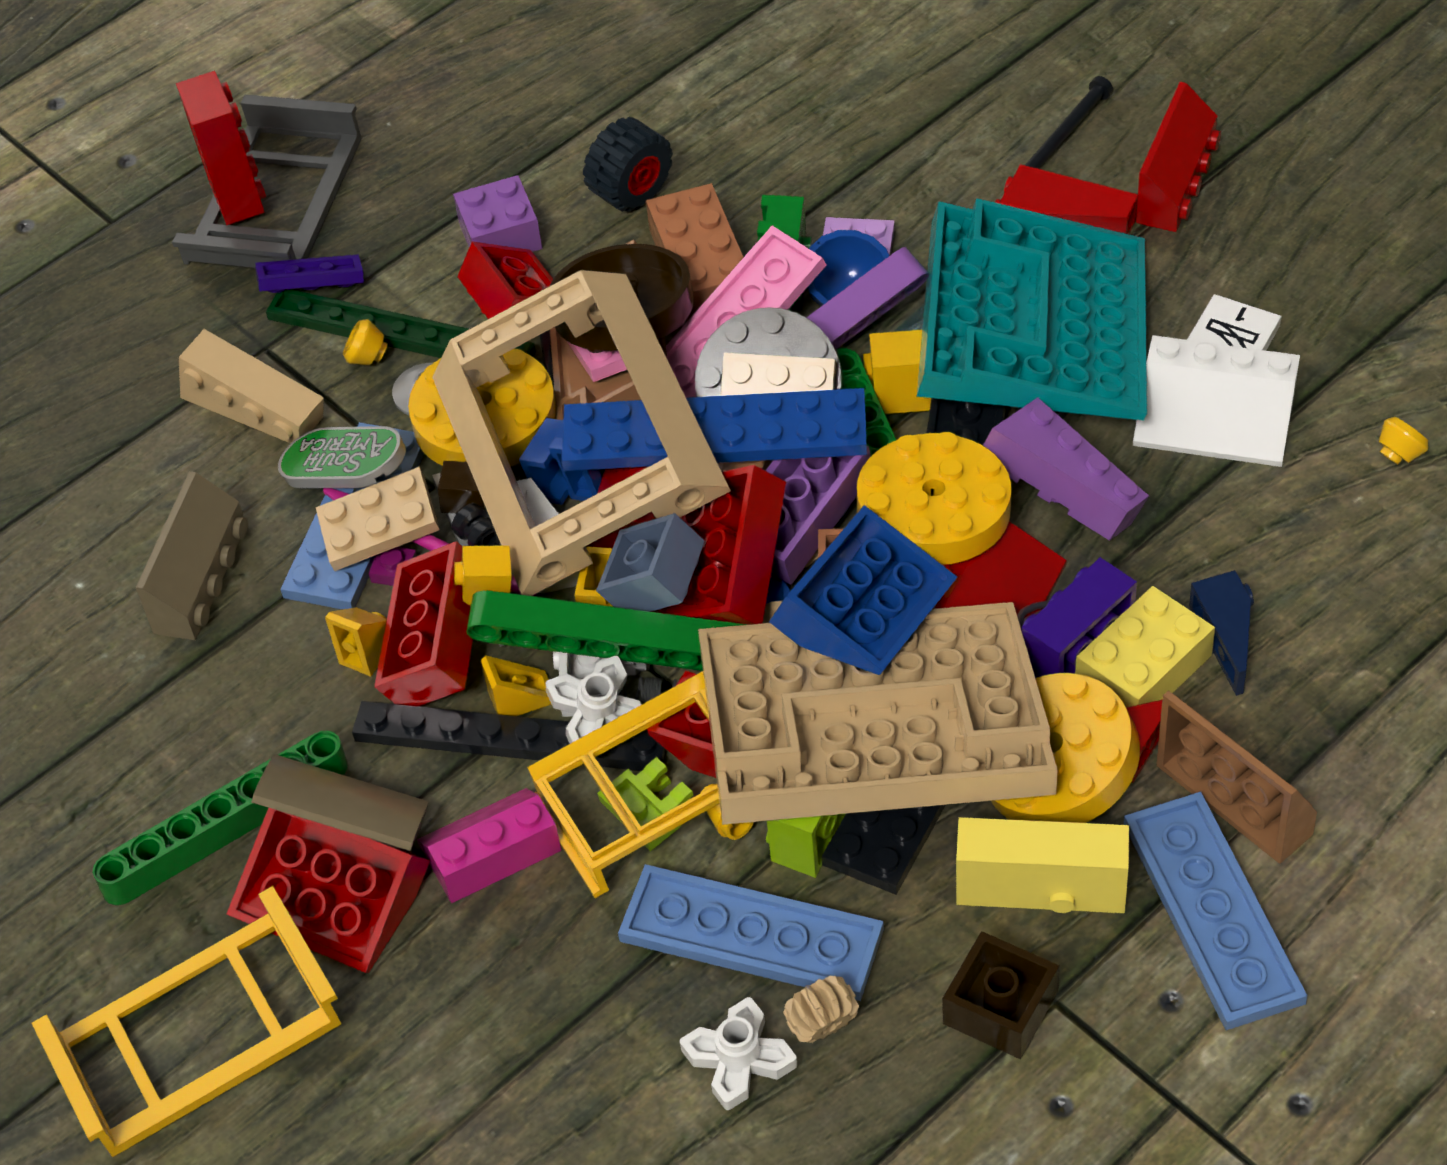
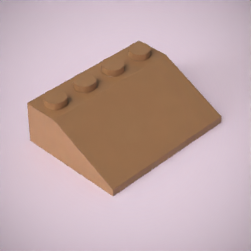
M1170 691L1163 695L1156 766L1191 794L1201 792L1211 810L1281 864L1313 835L1317 811L1297 789Z

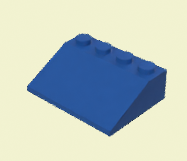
M864 505L788 593L769 623L800 647L880 675L957 579V576Z

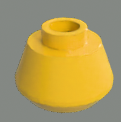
M369 319L359 320L347 339L343 356L349 364L371 365L373 361L380 362L386 351L387 343L383 342L384 334Z
M1395 416L1384 421L1378 442L1383 445L1380 453L1397 465L1401 460L1410 463L1427 452L1428 439L1412 426Z

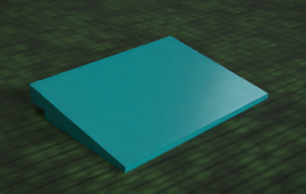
M978 198L975 200L973 209L938 201L931 223L927 269L929 277L926 281L917 397L1021 408L1039 398L1053 411L1145 420L1147 415L1145 238Z

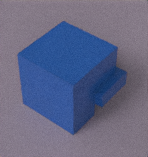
M546 418L519 458L527 479L532 478L550 503L562 505L568 495H570L571 499L585 501L596 495L605 469L563 471L561 461L563 420Z

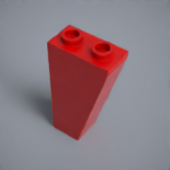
M1020 164L1015 175L1008 177L1001 200L996 199L995 203L1130 234L1136 222L1138 194Z

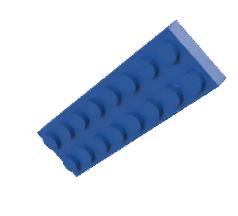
M864 388L686 398L717 463L867 455ZM642 400L564 404L561 460L563 471L648 467L668 457Z

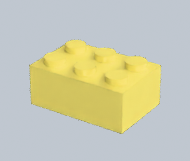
M1152 586L1076 656L1075 674L1089 676L1106 684L1120 697L1126 708L1162 700L1163 695L1167 691L1173 693L1212 656L1215 627Z

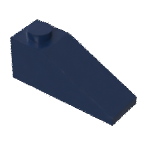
M1234 570L1191 583L1189 608L1193 613L1215 627L1212 651L1237 696L1244 693L1250 609L1254 604V599L1247 583L1242 584Z

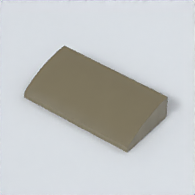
M276 754L273 755L264 770L251 801L258 805L409 851L420 833L429 801Z

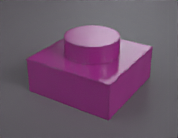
M396 547L376 555L369 571L371 583L393 586L397 564L417 557L416 550Z

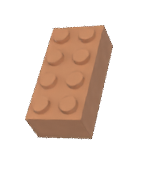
M712 183L646 200L649 230L655 245L679 255L689 269L694 304L686 322L744 258Z

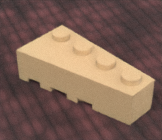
M203 329L179 356L180 398L288 443H292L303 434L312 431L323 418L324 397L206 329Z

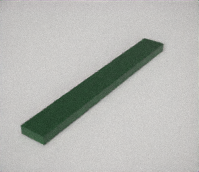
M285 289L282 292L276 293L266 310L268 320L349 337L359 320L369 319L384 334L383 342H386L388 347L442 358L450 339L469 330V328L291 289ZM528 341L515 348L524 351L532 357L536 352L535 344Z

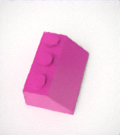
M527 788L417 839L426 859L430 860L429 864L451 903L561 851L555 822L539 795Z

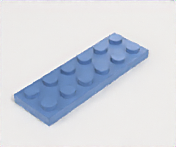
M359 422L357 427H371L378 425ZM395 429L405 444L406 453L399 467L391 475L385 477L382 474L375 478L377 483L419 467L424 452L419 447L414 432ZM364 488L333 489L351 494ZM325 495L320 506L333 500ZM316 513L280 589L284 599L337 609L355 608L369 578V571L375 556L334 571L329 563Z
M1194 793L1125 815L1124 825H1129V837L1225 1030L1306 1005L1307 994L1202 793Z
M645 864L622 921L618 936L619 941L801 987L811 985L818 979L823 980L828 976L843 977L846 984L850 985L855 993V999L861 1001L882 938L884 921Z

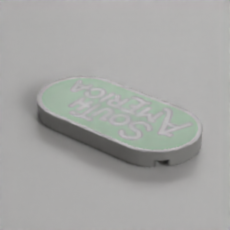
M387 426L318 428L303 434L285 449L278 462V471L285 481L294 488H364L377 483L375 478L382 474L385 477L391 475L403 461L406 448L398 431Z

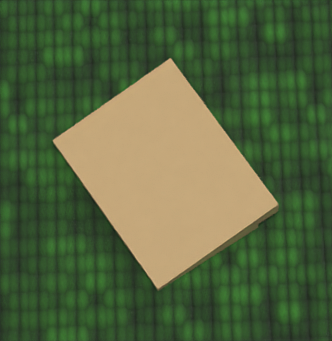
M1013 602L932 609L880 675L800 647L771 623L698 629L722 825L1056 795L1057 766L1050 745V727Z

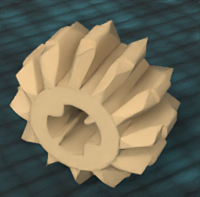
M828 976L823 980L818 979L815 983L806 985L800 992L794 993L793 998L786 1002L783 1013L787 1019V1025L791 1032L797 1036L800 1042L813 1043L818 1039H824L828 1035L836 1033L838 1029L848 1025V1022L857 1015L859 1005L855 999V993L850 985L846 984L843 977Z

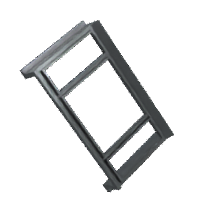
M244 95L241 106L248 125L245 133L251 147L249 148L250 152L246 153V155L252 153L256 163L322 168L326 170L297 232L217 224L222 213L213 195L195 234L176 233L172 241L173 246L178 247L183 263L189 264L190 261L255 268V263L307 259L362 139L355 116L356 104ZM260 133L339 139L332 157L252 150Z

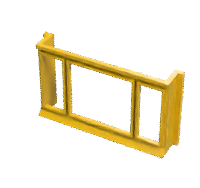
M703 671L527 767L537 790L535 793L539 795L556 824L560 845L594 898L609 891L601 869L720 804L718 786L716 784L640 826L595 758L695 702L709 720ZM584 764L629 832L596 852L592 851L549 782Z
M273 886L258 894L268 912L267 915L65 1030L59 1032L47 1014L32 1022L35 1032L88 1140L92 1142L99 1138L112 1157L122 1153L341 1025L331 1005V1002L338 998ZM275 930L320 1007L284 1029L281 1028L239 953L240 950ZM228 958L271 1036L167 1097L160 1099L120 1019ZM107 1026L148 1105V1108L111 1129L71 1050L72 1046Z

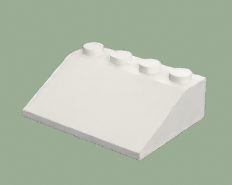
M1152 335L1146 362L1147 415L1145 420L1136 421L1133 446L1282 467L1300 355Z

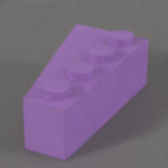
M1036 398L993 427L983 444L984 447L1001 460L1010 479L1016 483L1022 479L1040 490L1037 496L1048 503L1052 501L1064 505L1068 508L1067 514L1109 541L1133 523L1149 497L1147 493L1039 398Z

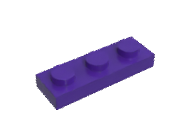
M359 254L255 263L259 291L278 293L285 289L302 288L314 290L320 286L337 285L339 287H349L356 283H364L363 268Z

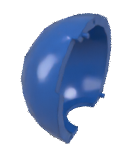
M837 230L823 235L809 249L821 256L826 266L807 287L811 298L821 307L890 255L887 249L873 236L857 230Z

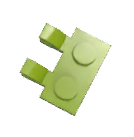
M657 757L650 761L636 776L627 769L612 781V784L640 826L688 801L693 796V791L683 782L679 783L663 800H660L653 793L659 792L671 784L670 778L665 774L668 771L667 766ZM600 790L597 793L600 802L621 822ZM681 825L644 846L652 851L678 830Z

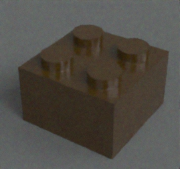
M981 931L942 998L943 1024L1021 1059L1058 993L1060 965Z

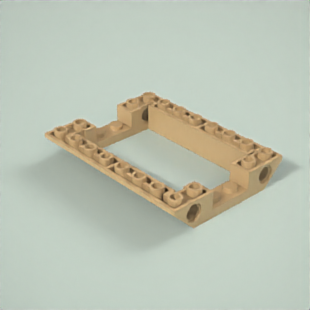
M580 270L450 339L432 378L501 546L510 547L511 570L521 595L532 596L593 564L586 548L587 545L651 511L656 519L673 513L682 517L731 491L626 274ZM604 320L668 457L535 526L476 387L486 382L492 383L509 374L510 370L503 354L565 322L576 338L595 328L597 323Z

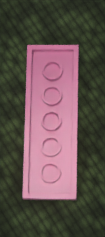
M771 226L666 345L667 359L686 398L696 397L695 370L697 361L705 343L715 330L730 318L748 310L767 307L788 310L825 268L826 263L821 256L776 227Z

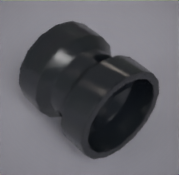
M468 504L455 515L452 521V530L460 539L468 540L469 546H498L500 544L491 519L488 518V513L479 504Z

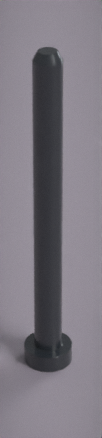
M1096 76L1090 82V91L1025 164L1026 166L1040 169L1100 99L1106 100L1112 94L1113 86L1108 79Z

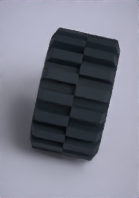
M624 117L620 118L616 123L612 122L607 125L606 129L597 135L595 142H592L589 148L590 151L584 160V163H586L583 168L584 183L590 191L622 212H632L635 208L640 209L645 205L646 200L653 199L654 195L657 192L659 193L664 181L668 178V171L672 167L671 157L673 151L670 148L671 144L665 137L633 117H628L627 119Z

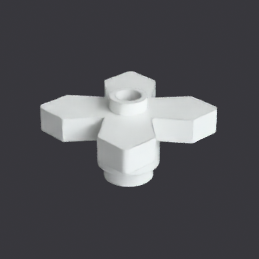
M618 656L596 662L593 673L587 675L582 680L566 673L546 681V693L553 708L574 714L566 727V737L570 744L642 705L639 700L619 695L627 681V673Z
M750 997L729 1008L728 1018L721 1023L716 1031L698 1027L680 1039L681 1051L693 1067L717 1068L711 1083L712 1093L725 1110H731L749 1098L751 1073L778 1080L797 1068L796 1055L784 1039L760 1038L765 1024L764 1013Z

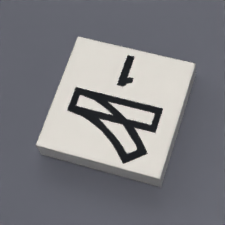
M1214 294L1187 340L1267 350L1280 327L1281 316Z

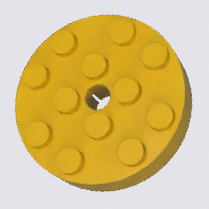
M515 348L503 354L510 373L492 383L486 382L476 387L510 467L520 463L519 458L546 418L556 419V400L550 375L538 360L524 351ZM440 358L426 367L416 380L410 393L408 409L414 436L419 447L431 460L443 466L444 461H467L432 378L441 360Z
M951 432L904 435L898 440L880 448L863 465L857 480V513L865 505L940 564H954L982 554L1001 538L1010 519L1011 481L1001 460L989 449L977 442L956 436Z
M1056 673L1037 677L1035 679L1050 727V745L1057 766L1056 795L992 800L991 802L1009 820L1087 823L1112 807L1132 782L1140 756V742L1136 726L1120 697L1110 687L1097 679L1074 673Z

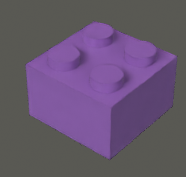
M519 175L453 194L459 224L468 247H470L473 241L529 249L532 252L542 249L538 220Z

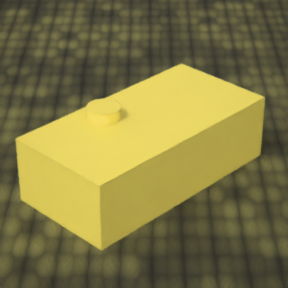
M959 817L956 854L957 905L1047 909L1057 913H1068L1071 911L1125 913L1129 866V825Z

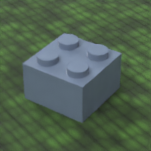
M676 513L621 529L596 591L613 607L651 612L680 604L688 593V586L694 569L699 563V556L705 541Z

